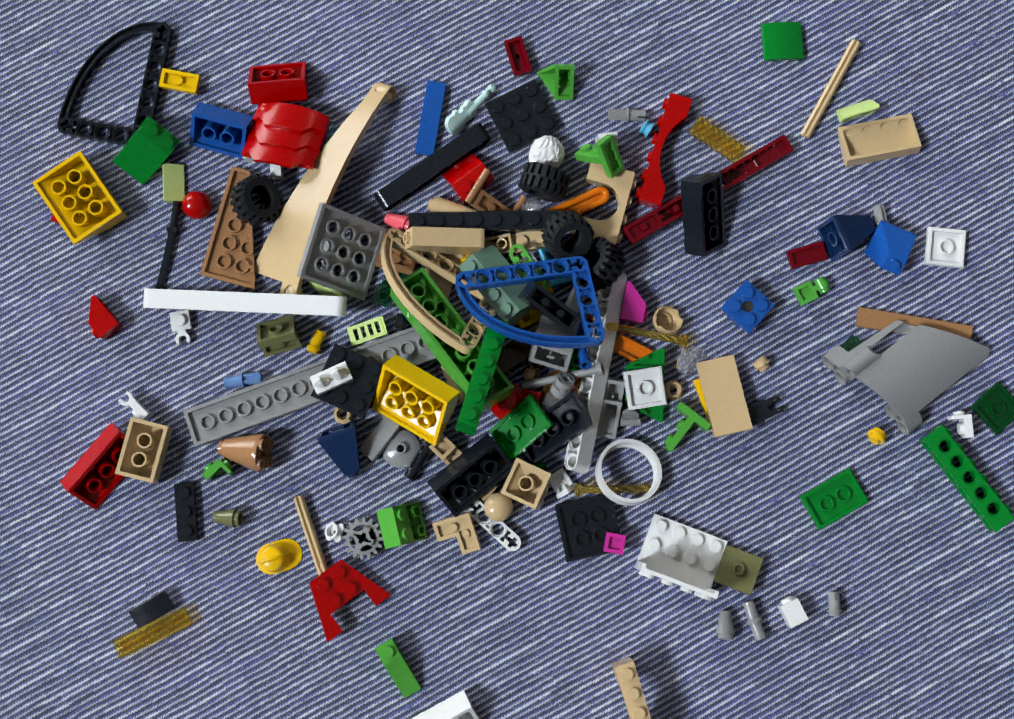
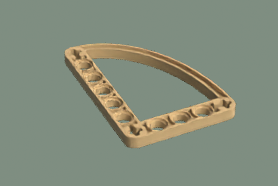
M391 228L385 236L380 253L382 268L392 290L408 311L434 335L459 352L471 354L486 326L472 316L460 337L433 317L414 298L398 275L392 258V248L455 284L456 274L462 272L459 268L460 265L440 253L405 250V244L402 243L404 232ZM423 255L430 256L432 260L426 259ZM440 265H445L448 270L443 269ZM461 279L463 285H466L467 281H465V279ZM478 290L469 291L470 294L481 300L479 306L484 309L483 305L491 309V311L484 310L493 316L495 310ZM469 329L475 330L478 335L472 334ZM466 340L470 341L468 346L465 345Z

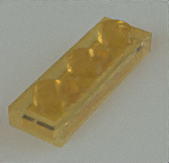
M700 116L688 132L732 163H735L746 149L744 145Z

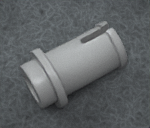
M827 592L829 605L827 612H829V616H841L843 610H841L840 592Z

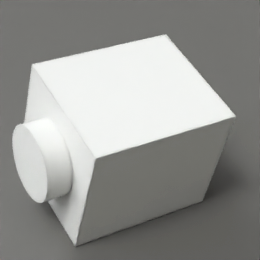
M788 596L781 600V604L777 605L789 628L809 620L799 599L796 597Z

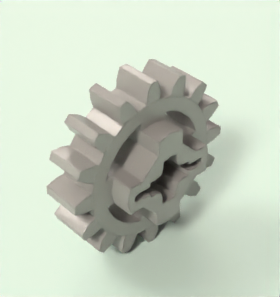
M363 517L361 522L358 518H355V524L349 522L350 528H344L347 535L342 536V539H346L343 546L349 547L347 553L353 551V557L356 558L359 554L360 559H364L365 555L368 558H372V552L378 554L376 548L383 547L379 543L383 540L380 537L381 530L377 529L379 523L373 525L372 518L366 522V517ZM359 525H365L363 530H354ZM372 529L376 534V540L371 536L370 532ZM364 533H366V538H368V540H370L371 542L363 541L361 543V539L358 538L359 536H356L355 534L363 535ZM350 537H353L355 540V548L351 543ZM366 545L372 546L368 551H361Z

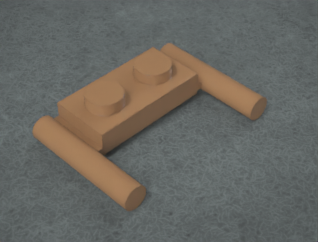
M484 168L464 200L479 212L520 211L527 198L521 195L513 209L510 210L481 189L491 173L490 170Z

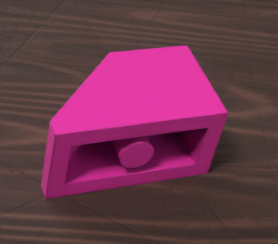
M627 281L619 321L641 325L643 321L647 320L648 310L645 309L646 303L633 284Z

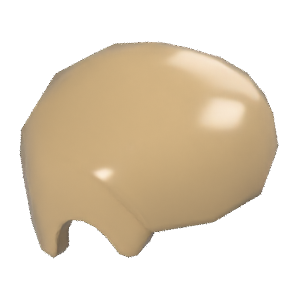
M662 306L657 309L652 319L655 329L662 334H673L681 329L683 324L679 311L670 306Z
M501 492L493 493L485 500L484 512L489 519L495 522L505 521L513 512L512 500L508 496L501 494Z

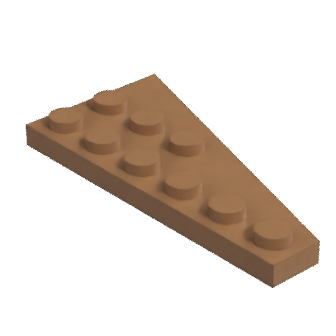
M232 166L200 275L256 290L254 228L249 223H243L242 218L238 219L236 217L238 214L232 211L234 209L233 205H230L232 200L230 193L234 192L232 188L239 181L251 176V172Z

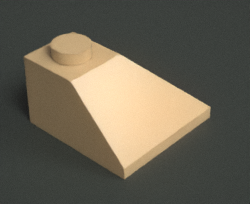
M516 457L501 490V494L535 510H539L548 492L552 474Z

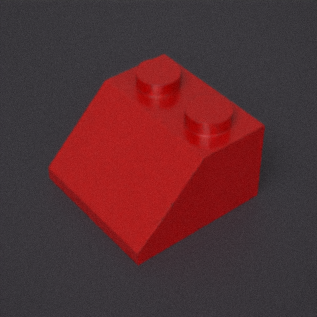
M471 153L442 174V176L465 205L467 202L464 200L486 166ZM491 173L481 188L484 191L495 183Z

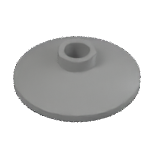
M399 430L382 451L386 462L391 466L406 468L410 466L418 452L420 443L411 432ZM399 445L404 446L403 452L397 451Z

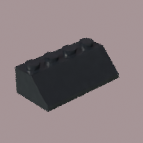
M722 172L696 174L682 179L680 189L682 194L681 207L683 210L685 254L705 257L726 245Z
M487 433L427 483L450 512L457 517L509 475L513 464Z

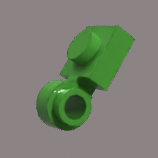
M822 276L813 281L814 286L811 281H808L792 289L800 306L818 299L817 292L822 295L830 291L829 286L831 285L828 279Z

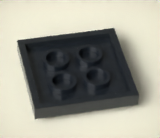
M535 79L485 103V107L509 154L533 144L536 139L542 136H550L560 131V127Z
M335 343L322 371L345 361L354 380L319 396L315 389H313L311 397L365 419L376 394L383 363Z
M599 495L554 505L566 562L609 553L603 551L606 532L620 534L612 500L605 495Z

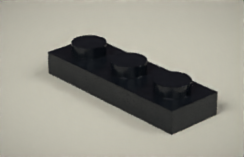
M195 482L174 484L178 542L199 540Z

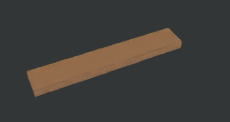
M859 307L857 310L855 327L881 331L894 321L899 320L913 326L920 324L971 340L973 326Z

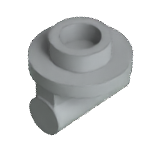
M626 408L620 413V426H640L641 421L637 410H628Z

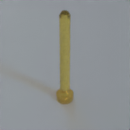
M612 322L607 323L606 326L608 330L675 343L680 348H686L688 344V336L684 334L679 337Z
M575 483L576 497H581L582 494L602 493L598 485L582 486L581 483ZM652 484L607 486L614 493L648 492Z

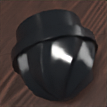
M397 313L396 328L401 329V331L411 328L412 325L404 314Z

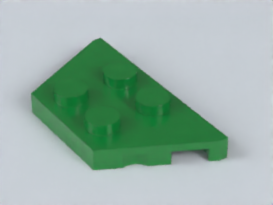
M660 348L626 364L625 371L662 366L664 380L665 348ZM625 392L624 403L627 405L626 392ZM663 405L636 409L659 422H663Z

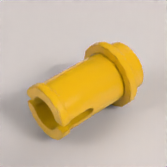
M315 329L311 342L307 345V351L318 355L321 352L320 348L326 333Z

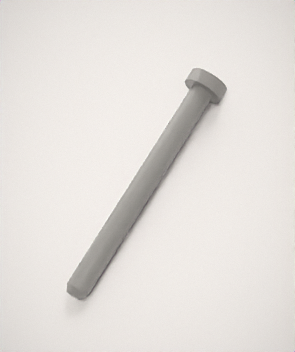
M598 362L596 366L590 369H579L567 373L571 374L575 379L593 374L602 376L605 375L603 363ZM556 375L525 381L521 384L522 389H529L552 384L555 382Z

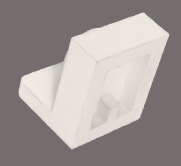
M965 411L953 412V416L947 417L948 421L959 420L957 432L961 439L974 437L972 414L965 415Z

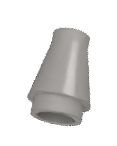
M719 611L716 630L719 640H733L735 630L731 611Z

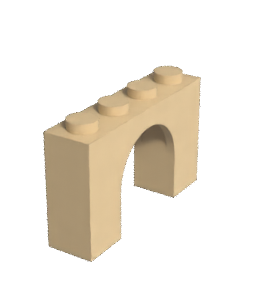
M590 163L585 183L607 188L614 194L617 200V211L610 218L594 220L584 217L592 226L595 234L593 236L594 239L596 237H604L615 245L616 243L620 244L623 234L619 232L621 225L625 226L627 215L624 212L626 207L630 208L632 197L629 196L630 190L635 189L637 179L634 178L635 172L623 169L613 178H609L602 164ZM572 230L571 237H574L575 230Z
M629 657L612 662L616 681L620 686L629 718L651 719L634 661Z

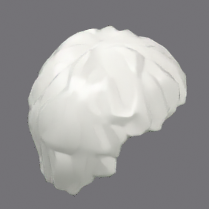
M542 136L533 142L529 150V162L544 163L558 168L565 156L564 147L556 137Z

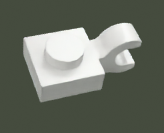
M126 392L129 396L127 402H124L122 399L118 400L121 405L130 406L133 409L132 414L138 419L149 420L153 416L150 411L135 399L131 392Z

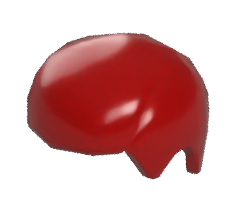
M191 191L182 200V210L192 219H204L212 210V200L202 191Z

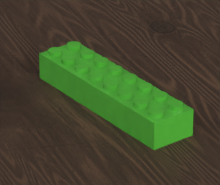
M422 267L403 278L404 285L414 298L433 317L461 337L467 324L426 270ZM391 288L389 296L465 396L482 344L478 341L471 354L459 352L422 325L401 303ZM466 340L465 345L468 346L470 341ZM496 365L482 413L509 397L514 388L498 365Z

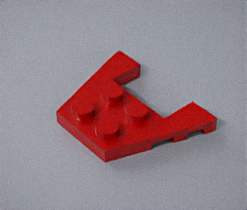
M341 559L309 582L328 642L343 632L331 614L364 590L375 606L390 596L388 592Z

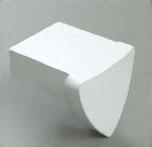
M563 468L551 476L550 485L557 495L555 496L557 499L567 495L577 486L575 482L571 481Z

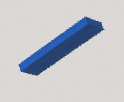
M427 81L415 147V154L430 156L435 152L446 83Z

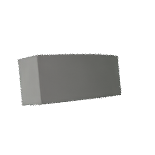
M609 376L607 378L597 437L614 440L616 438L625 387L624 379Z

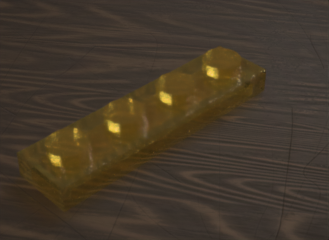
M184 606L112 642L119 658L122 659L192 625L193 622Z

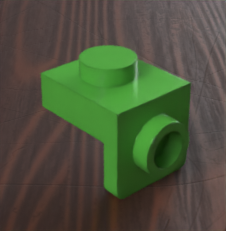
M218 458L214 463L210 462L204 468L205 472L202 476L206 480L211 481L222 469L229 475H233L235 473L232 470L234 466L227 459L223 461V459Z

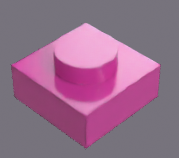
M606 532L603 551L623 555L626 536Z

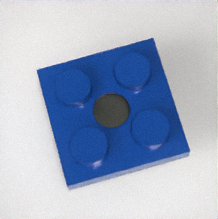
M745 280L720 309L727 315L730 321L734 322L735 326L741 327L749 334L775 305L749 281Z

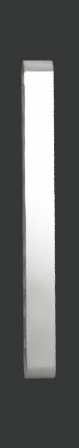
M621 271V276L617 278L618 280L612 283V286H607L606 289L598 291L597 303L605 337L601 345L588 348L592 362L591 367L596 366L598 362H602L605 375L593 374L581 377L578 397L588 408L593 425L568 442L564 461L566 469L580 474H585L591 464L627 282V275L623 271ZM593 316L592 323L597 321L595 316ZM593 328L592 337L598 340L599 336H596L595 328Z
M144 288L143 308L346 316L347 297L149 288Z

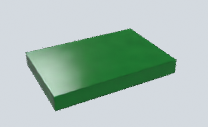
M529 394L491 428L489 432L508 459L514 461L516 457L518 458L552 428L554 423L534 396Z
M850 468L799 496L818 530L823 529L869 502Z

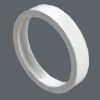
M620 439L609 444L599 455L595 465V478L600 490L607 498L620 505L633 506L645 502L657 491L662 479V468L659 458L648 445L634 439ZM618 448H632L642 453L648 459L653 470V482L645 495L637 499L624 498L615 494L606 485L602 475V462L611 451Z

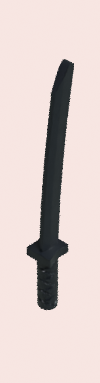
M173 201L170 227L166 229L168 236L155 289L164 288L176 233H179L177 223L181 202Z

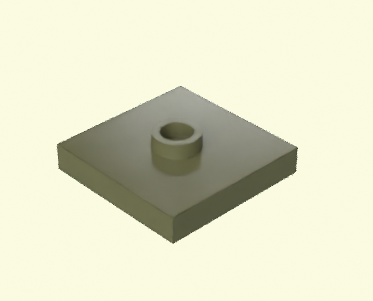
M726 545L713 582L751 596L763 558Z

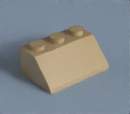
M131 417L115 474L158 484L173 428Z

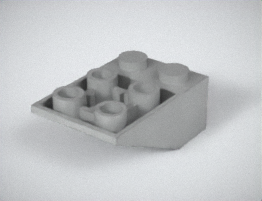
M541 315L535 333L554 336H576L580 320L571 333L562 331ZM531 345L527 361L567 372L573 348H551Z

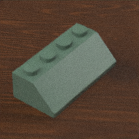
M492 244L471 254L459 268L463 272L511 264ZM501 272L497 277L500 280H506L508 275ZM481 275L478 277V280L486 283L489 281V278ZM527 283L478 290L501 319L509 322L510 326H514L532 309V307L518 298Z

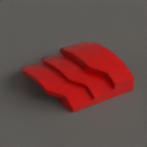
M268 102L259 104L252 119L253 124L241 155L252 158L254 162L275 164L289 169L302 167L313 170L331 126L330 118L313 109L290 103Z

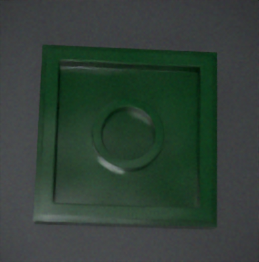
M999 381L995 382L969 406L994 435H998L1014 420V397Z

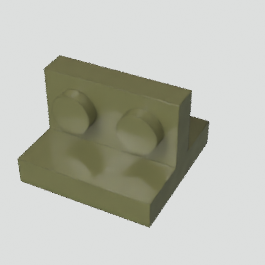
M294 314L256 324L257 344L259 349L262 348L264 357L302 347L296 329Z

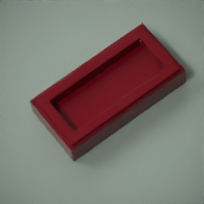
M823 241L785 252L791 270L828 259Z

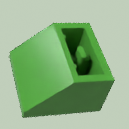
M419 501L376 511L385 549L428 539Z

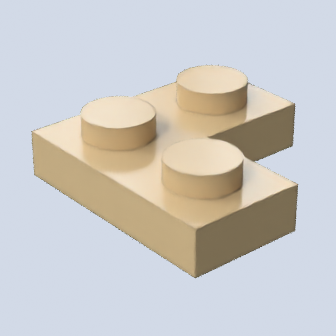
M470 511L459 514L457 517L452 516L432 523L438 542L457 537L462 555L481 550L482 547Z

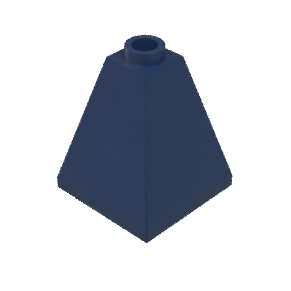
M835 215L816 228L831 261H834L853 250L876 230V222L870 215Z
M355 420L320 432L317 437L318 443L344 476L348 475V478L359 475L360 463Z

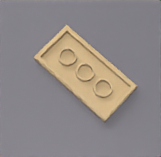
M734 354L696 363L714 438L752 430L753 427Z

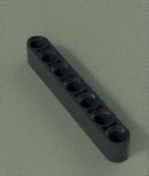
M481 123L475 124L374 194V198L384 212L389 211L468 155L486 145L491 140L490 135Z

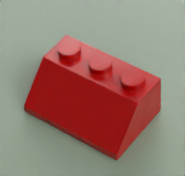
M306 61L250 66L247 85L251 104L284 103L285 101L300 102L308 99Z

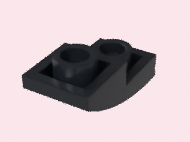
M164 590L131 609L129 614L137 627L140 628L175 606Z

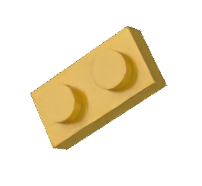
M162 68L159 87L197 95L201 77L197 74Z

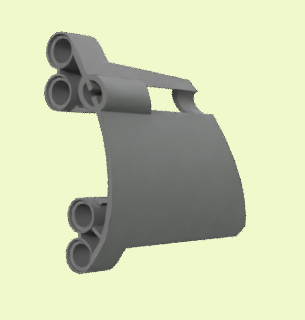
M896 320L848 352L841 346L836 345L821 358L824 365L834 371V376L840 384L846 385L856 378L877 393L888 403L884 406L886 414L891 419L897 421L896 425L903 434L909 435L923 423L919 411L989 356L990 348L950 332L920 324L913 326L906 324L904 321ZM891 331L905 335L882 354H878L870 349V347Z

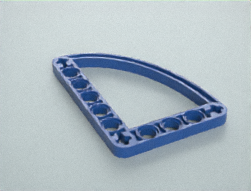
M582 256L463 271L456 276L455 286L458 296L470 314L489 329L505 337L531 345L551 348L596 347L601 345L604 340L605 332L589 265ZM576 263H579L582 268L579 269L578 266H575ZM562 265L565 271L557 272L555 266ZM538 267H542L546 270V273L539 275L535 270ZM518 270H524L526 271L527 276L521 278L516 274V272ZM503 272L508 275V278L500 280L497 275ZM485 275L489 278V281L482 283L478 280V277ZM572 277L585 336L545 335L510 326L482 309L472 298L469 291L525 284L529 281L539 282ZM461 279H465V281H467V284L463 285ZM584 279L588 282V286L581 287L578 285V281ZM589 297L592 303L586 305L582 302V298ZM592 314L596 317L597 321L590 323L586 320V316ZM593 328H595L596 336H599L598 340L592 337Z

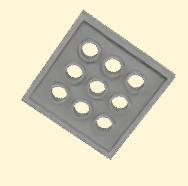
M319 203L297 277L365 301L382 240L387 229L326 203ZM331 222L335 225L333 233L329 231V224ZM347 229L351 231V237L349 239L345 237V231ZM363 235L367 238L364 246L361 244V237ZM326 240L329 242V249L327 251L323 249V243ZM341 247H344L345 249L344 257H341L339 255V250ZM359 253L361 255V261L357 264L355 261V256ZM319 259H322L324 262L322 269L317 267ZM336 265H338L340 268V272L337 276L333 272V269ZM352 271L356 275V278L353 282L349 278L350 273Z

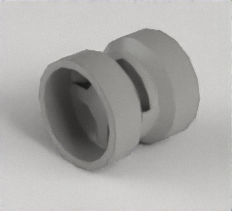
M559 372L550 388L551 394L558 399L566 397L575 383L574 377L567 372Z

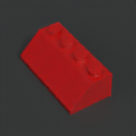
M112 422L106 427L60 481L68 493L95 510L124 478L122 475L115 474L126 432Z

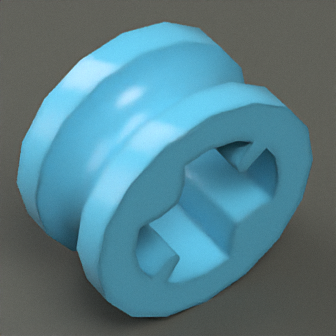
M647 119L638 133H643L644 137L647 138L656 123H650L649 119Z

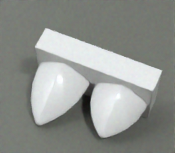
M345 361L310 377L318 396L354 380Z

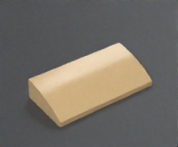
M911 113L838 127L837 129L845 167L917 154L922 147Z

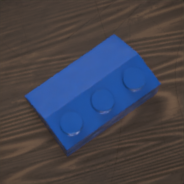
M199 102L191 114L190 145L243 159L241 153L252 127L254 116Z

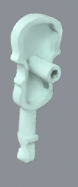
M490 84L475 101L468 99L460 106L459 110L454 109L445 119L446 130L454 136L458 135L465 128L466 122L476 115L478 107L490 97L491 92L495 91L496 86Z

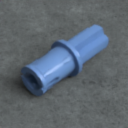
M260 372L240 373V375L223 378L225 389L241 386L245 388L246 385L263 382Z

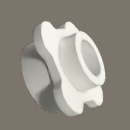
M331 522L325 529L326 539L329 541L335 540V542L339 543L342 540L345 526L341 523L338 525L335 522Z

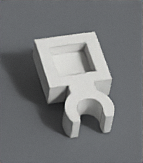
M184 310L169 313L172 332H178L175 338L176 343L181 345L180 340L184 336L187 343H191V336L187 334V330H192L190 311Z

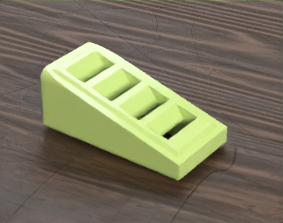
M383 316L347 328L352 347L389 336ZM379 323L381 332L379 333L377 332L375 324ZM370 325L373 329V335H370L368 326ZM361 328L365 329L367 337L363 338ZM354 330H357L359 340H356Z

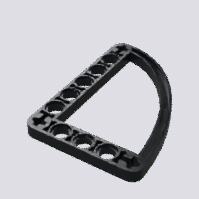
M143 22L122 29L104 41L88 57L75 76L60 111L57 122L58 130L63 135L124 146L140 126L139 121L141 118L151 117L155 120L161 92L159 87L162 68L166 69L173 36L171 27L164 22ZM164 28L166 29L167 33L163 34V40L166 42L161 41L162 35L159 32L163 31ZM153 33L133 129L71 118L83 86L103 58L123 42L135 36ZM159 45L164 46L162 54L155 53V48ZM155 63L161 65L158 72L151 71V66ZM151 81L157 83V87L154 90H148L147 88L148 83ZM147 99L153 100V105L150 108L143 106L144 101ZM68 122V124L72 127H76V133L73 128H67L65 130L63 128V125H67ZM88 125L90 127L88 134H81L82 126ZM101 129H108V135L106 137H99V131ZM120 132H126L127 134L124 141L117 139V135Z

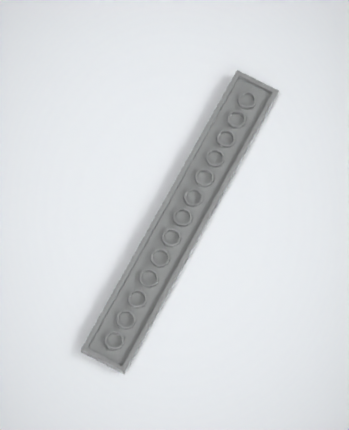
M413 327L350 349L383 364L394 355L400 356L417 367L437 360ZM328 358L184 410L183 413L194 446L196 448L322 402L311 397L314 387L310 377L322 372Z

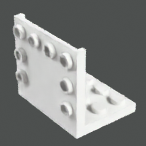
M654 514L634 568L639 570L638 574L650 579H654V576L662 579L661 583L671 587L673 583L680 585V590L691 594L693 590L695 591V596L705 600L717 599L719 591L711 589L728 541Z

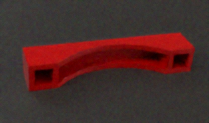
M670 93L669 98L664 99L662 109H665L663 116L659 115L656 125L660 128L658 134L654 133L651 144H654L653 151L649 150L646 158L649 165L647 169H643L641 179L644 180L642 187L638 186L635 197H638V204L655 209L661 206L666 189L660 171L662 146L670 133L685 122L692 102L691 98Z

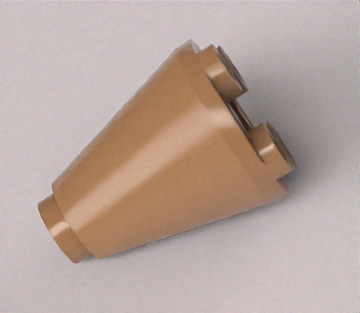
M267 434L226 438L225 440H220L217 450L219 455L253 471L263 472L266 468H270L273 463L271 451L274 446V438L269 437Z

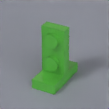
M607 134L595 145L584 144L574 154L576 161L602 164L609 178H613L625 168L613 135Z
M681 401L674 409L686 417V419L681 418L675 426L677 431L674 435L670 433L664 440L666 445L663 449L669 453L673 451L692 424H695L704 432L711 426L708 421Z

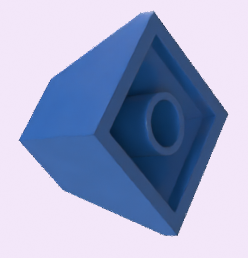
M881 220L864 253L880 268L899 276L908 260L917 235Z

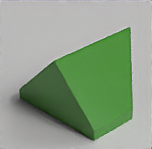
M554 64L536 72L553 95L554 100H573L574 64Z

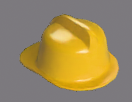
M281 539L268 543L257 552L256 564L263 573L269 575L277 574L297 566L302 557V549L297 542L291 539Z

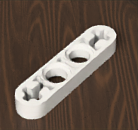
M479 499L473 504L476 507L480 504L482 508L478 509L475 515L471 513L474 511L472 507L465 509L466 512L470 511L471 517L507 550L516 551L520 548L521 539L503 521L495 522L489 519L486 522H482L479 520L478 514L484 510V504ZM495 524H501L504 527V532L501 535L493 533L492 529ZM507 530L511 532L508 535L511 539L517 538V547H508L509 542L506 539L503 542L500 540Z

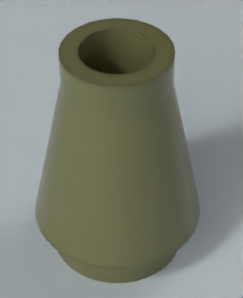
M238 509L214 511L212 521L213 523L236 528L242 524L243 513L238 511Z

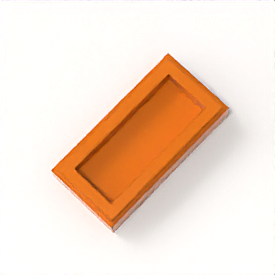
M620 333L613 348L614 353L631 362L653 352V350Z

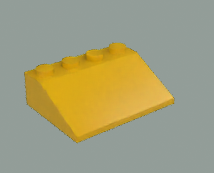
M78 151L32 182L74 245L112 228L128 217L87 156L81 151Z
M394 355L382 366L372 409L436 446L456 407L460 391L400 356Z

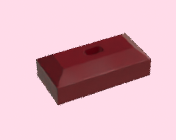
M522 36L505 40L504 46L514 78L532 73Z

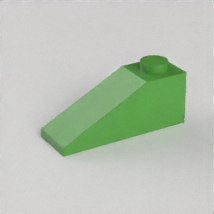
M394 637L375 647L384 667L404 699L422 689Z

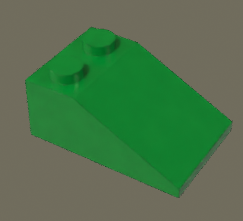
M146 117L112 162L144 185L168 158L180 140L151 117Z

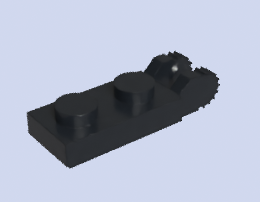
M779 396L748 404L747 408L751 423L771 418L772 415L784 412L783 408H776L769 412L767 404L778 402L780 400Z

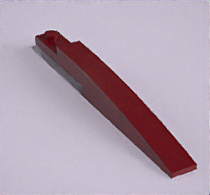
M783 134L719 171L722 172L723 193L794 151L786 136ZM682 194L622 228L631 246L683 217L681 207Z

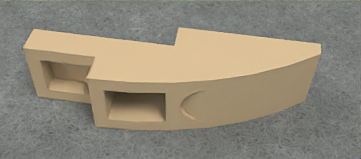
M525 231L484 238V248L494 244L504 257L509 256V250L515 244H522L529 252H535L538 249L546 248L542 239L544 232ZM515 248L516 252L514 255L521 254L523 252L522 249Z

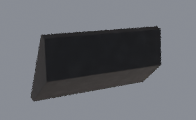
M574 391L545 411L554 423V426L524 451L530 464L536 465L593 425L588 408Z

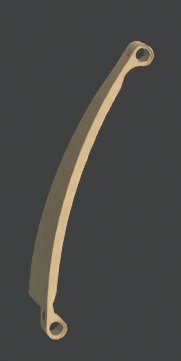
M376 82L372 86L364 100L348 116L321 150L314 169L306 171L276 220L256 260L255 272L282 282L280 294L304 295L301 288L303 279L297 277V273L319 203L330 205L350 160L376 117L379 108L385 102L391 103L396 98L397 91L394 86L381 82Z

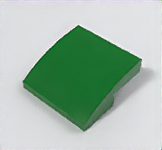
M801 22L761 24L764 61L781 62L783 60L800 61L804 59Z

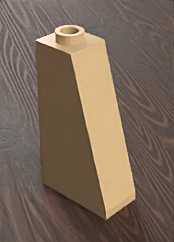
M412 226L405 231L403 242L405 250L468 255L484 248V229Z

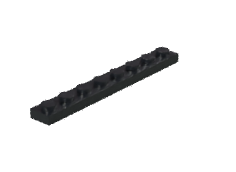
M563 210L409 213V228L412 226L484 229V232L542 231L543 226H547L545 222L547 220L550 221L553 214L558 215V212Z

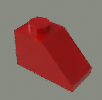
M91 296L88 324L92 328L90 332L97 339L100 337L103 340H107L123 325L98 296Z

